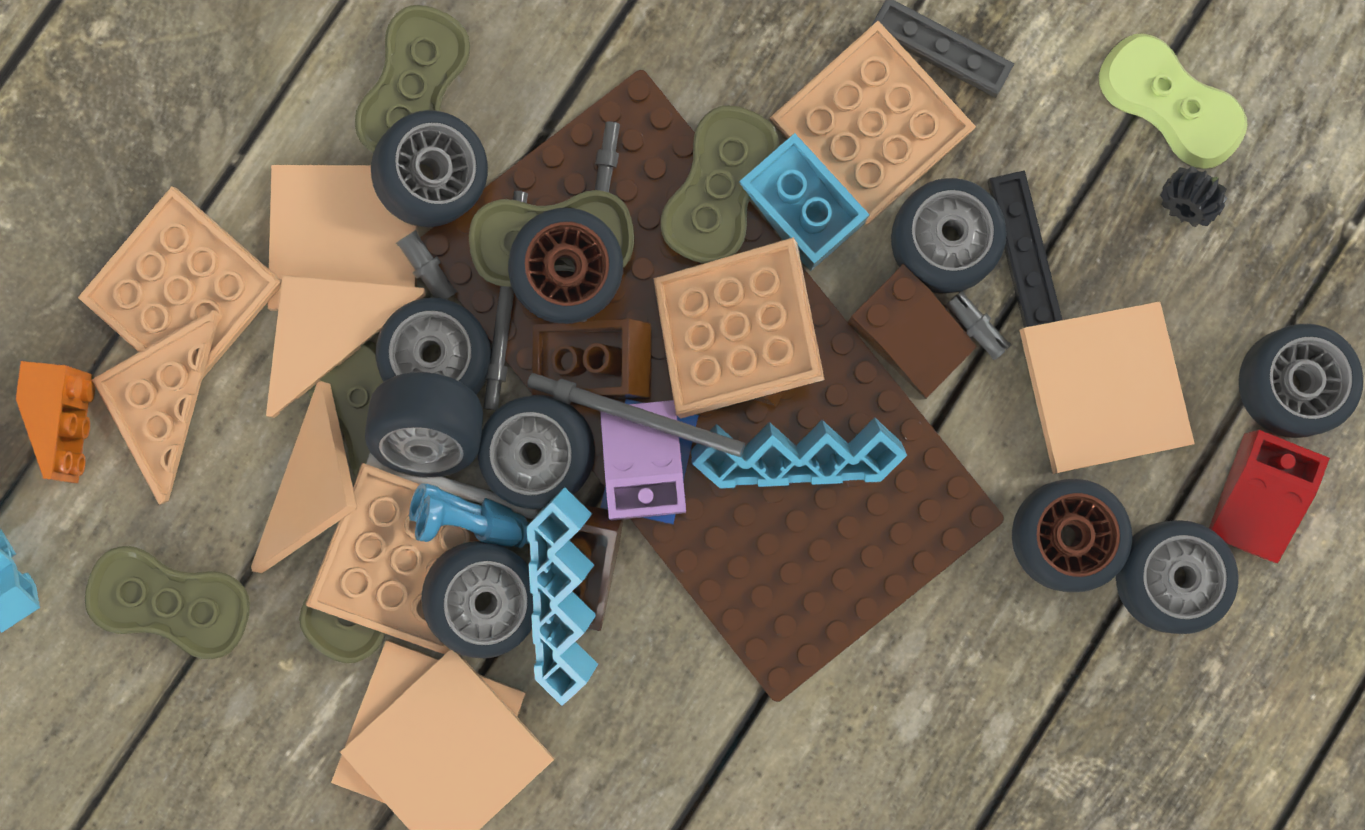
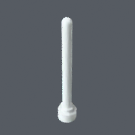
M371 453L366 463L418 484L425 483L437 486L443 491L482 504L484 498L490 499L511 508L515 513H519L529 519H534L540 512V509L514 506L501 499L494 492L442 476L417 477L399 473L381 464Z

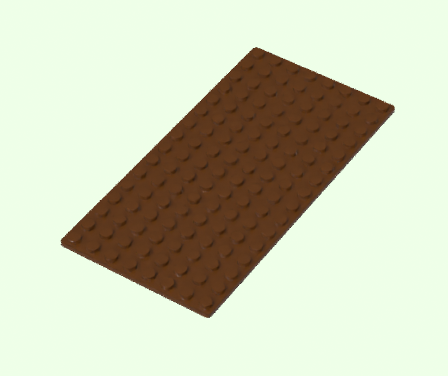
M638 70L486 186L478 201L466 213L448 224L433 227L420 238L433 258L437 256L441 261L438 265L454 289L456 288L457 290L454 294L455 297L479 321L492 343L500 286L490 283L480 276L472 261L469 231L474 215L483 206L500 199L512 200L514 191L528 193L527 204L548 206L564 202L580 193L595 190L598 166L595 165L597 150L602 148L605 124L607 121L619 123L620 129L616 147L619 157L617 169L612 171L609 193L620 198L629 210L634 230V246L630 260L623 267L622 280L617 293L603 310L588 318L587 321L629 318L651 324V398L629 399L650 403L674 400L653 278L704 263L693 261L675 252L665 242L661 232L663 209L669 199L684 184L690 173L693 163L695 132L644 70ZM750 200L747 206L745 239L736 254L782 241ZM803 266L802 270L825 380L785 390L777 407L751 399L696 414L698 415L696 427L710 431L717 424L733 439L744 442L746 446L770 422L791 442L797 445L823 420L847 443H850L875 417L902 442L907 456L881 482L849 480L837 484L801 482L789 483L788 486L758 487V484L735 485V488H719L692 464L691 450L697 444L692 442L683 481L686 513L676 514L673 525L642 517L630 518L775 702L782 701L1004 521V516ZM555 271L559 276L564 278L570 277L574 274V272L570 271ZM514 293L505 360L532 393V388H529L527 384L532 374L533 325L553 324L554 322L546 321L531 313L523 306ZM614 399L623 403L626 401V399ZM571 402L570 405L581 413L592 431L595 444V458L592 471L601 483L606 486L601 413L598 410Z

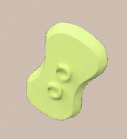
M1133 34L1120 41L1103 61L1098 77L1100 88L1106 99L1116 108L1144 118L1152 123L1163 134L1172 151L1186 164L1202 169L1214 168L1226 161L1243 141L1248 125L1247 116L1240 103L1229 93L1205 85L1193 78L1183 68L1173 50L1163 40L1148 34Z

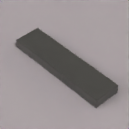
M885 0L872 23L873 25L879 21L907 52L995 98L1015 64L895 0Z

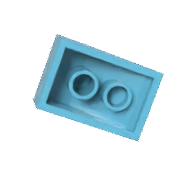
M795 133L739 181L740 185L782 240L794 237L798 245L800 260L810 271L861 228L869 217L868 212Z

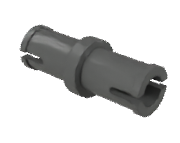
M416 230L399 240L396 244L414 267L415 271L412 273L416 278L420 277L434 298L448 299L457 292L438 265L441 261L437 256L433 258Z
M963 291L956 294L944 306L967 329L965 331L969 337L973 336L993 360L1001 356L1005 349L1007 350L1011 346V343L989 322L991 317L987 313L982 314Z

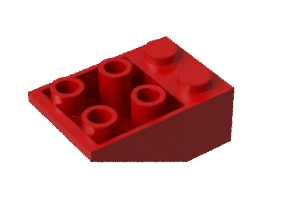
M1261 430L1244 433L1209 529L1217 533L1227 545L1278 564L1318 492L1330 458Z

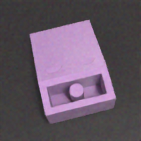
M674 400L630 404L677 420ZM600 411L609 519L620 520L686 513L679 437Z

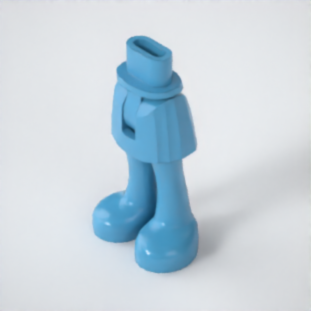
M425 483L420 484L414 492L409 517L411 521L417 522L415 538L418 541L429 542L436 536L441 526L451 525L473 532L476 538L484 543L509 547L515 546L518 548H522L525 543L530 544V542H527V526L530 522L523 515L515 513L505 505L484 498L481 505H477L443 491L437 486Z

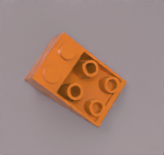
M21 361L16 401L43 479L78 483L79 476L83 474L86 463L85 455L82 454L84 439L88 437L90 432V419L87 417L89 402H92L95 395V384L92 381L93 374L66 365Z

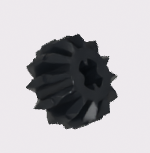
M1191 166L1189 169L1179 167L1162 187L1163 191L1160 196L1163 201L1161 205L1170 210V216L1178 217L1181 223L1186 221L1193 227H1197L1199 224L1208 226L1223 211L1225 202L1228 199L1225 196L1227 189L1223 185L1218 184V177L1208 175L1207 170L1201 172L1194 166Z

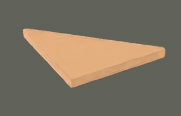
M282 275L266 416L269 418L278 416L280 411L321 381L322 377L352 356L375 334L380 333L383 325L396 310L412 301L422 299L425 296L426 290L419 287Z
M215 310L206 313L92 379L158 504L168 502L220 316Z
M320 381L315 387L252 562V572H265L357 509L334 398L329 383Z

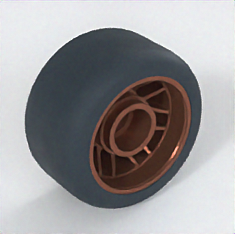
M575 208L551 209L528 221L515 237L508 260L509 279L516 297L526 309L537 317L561 324L581 322L603 310L617 293L623 275L622 251L611 229L593 214ZM559 258H568L574 263L575 272L572 276L564 278L555 272L554 263Z
M1064 479L1039 487L1023 501L1013 521L1012 544L1022 568L1039 584L1062 592H1085L1105 585L1121 571L1131 551L1132 527L1124 506L1111 491L1092 481ZM1066 525L1074 530L1076 536L1071 546H1066L1061 539V530Z

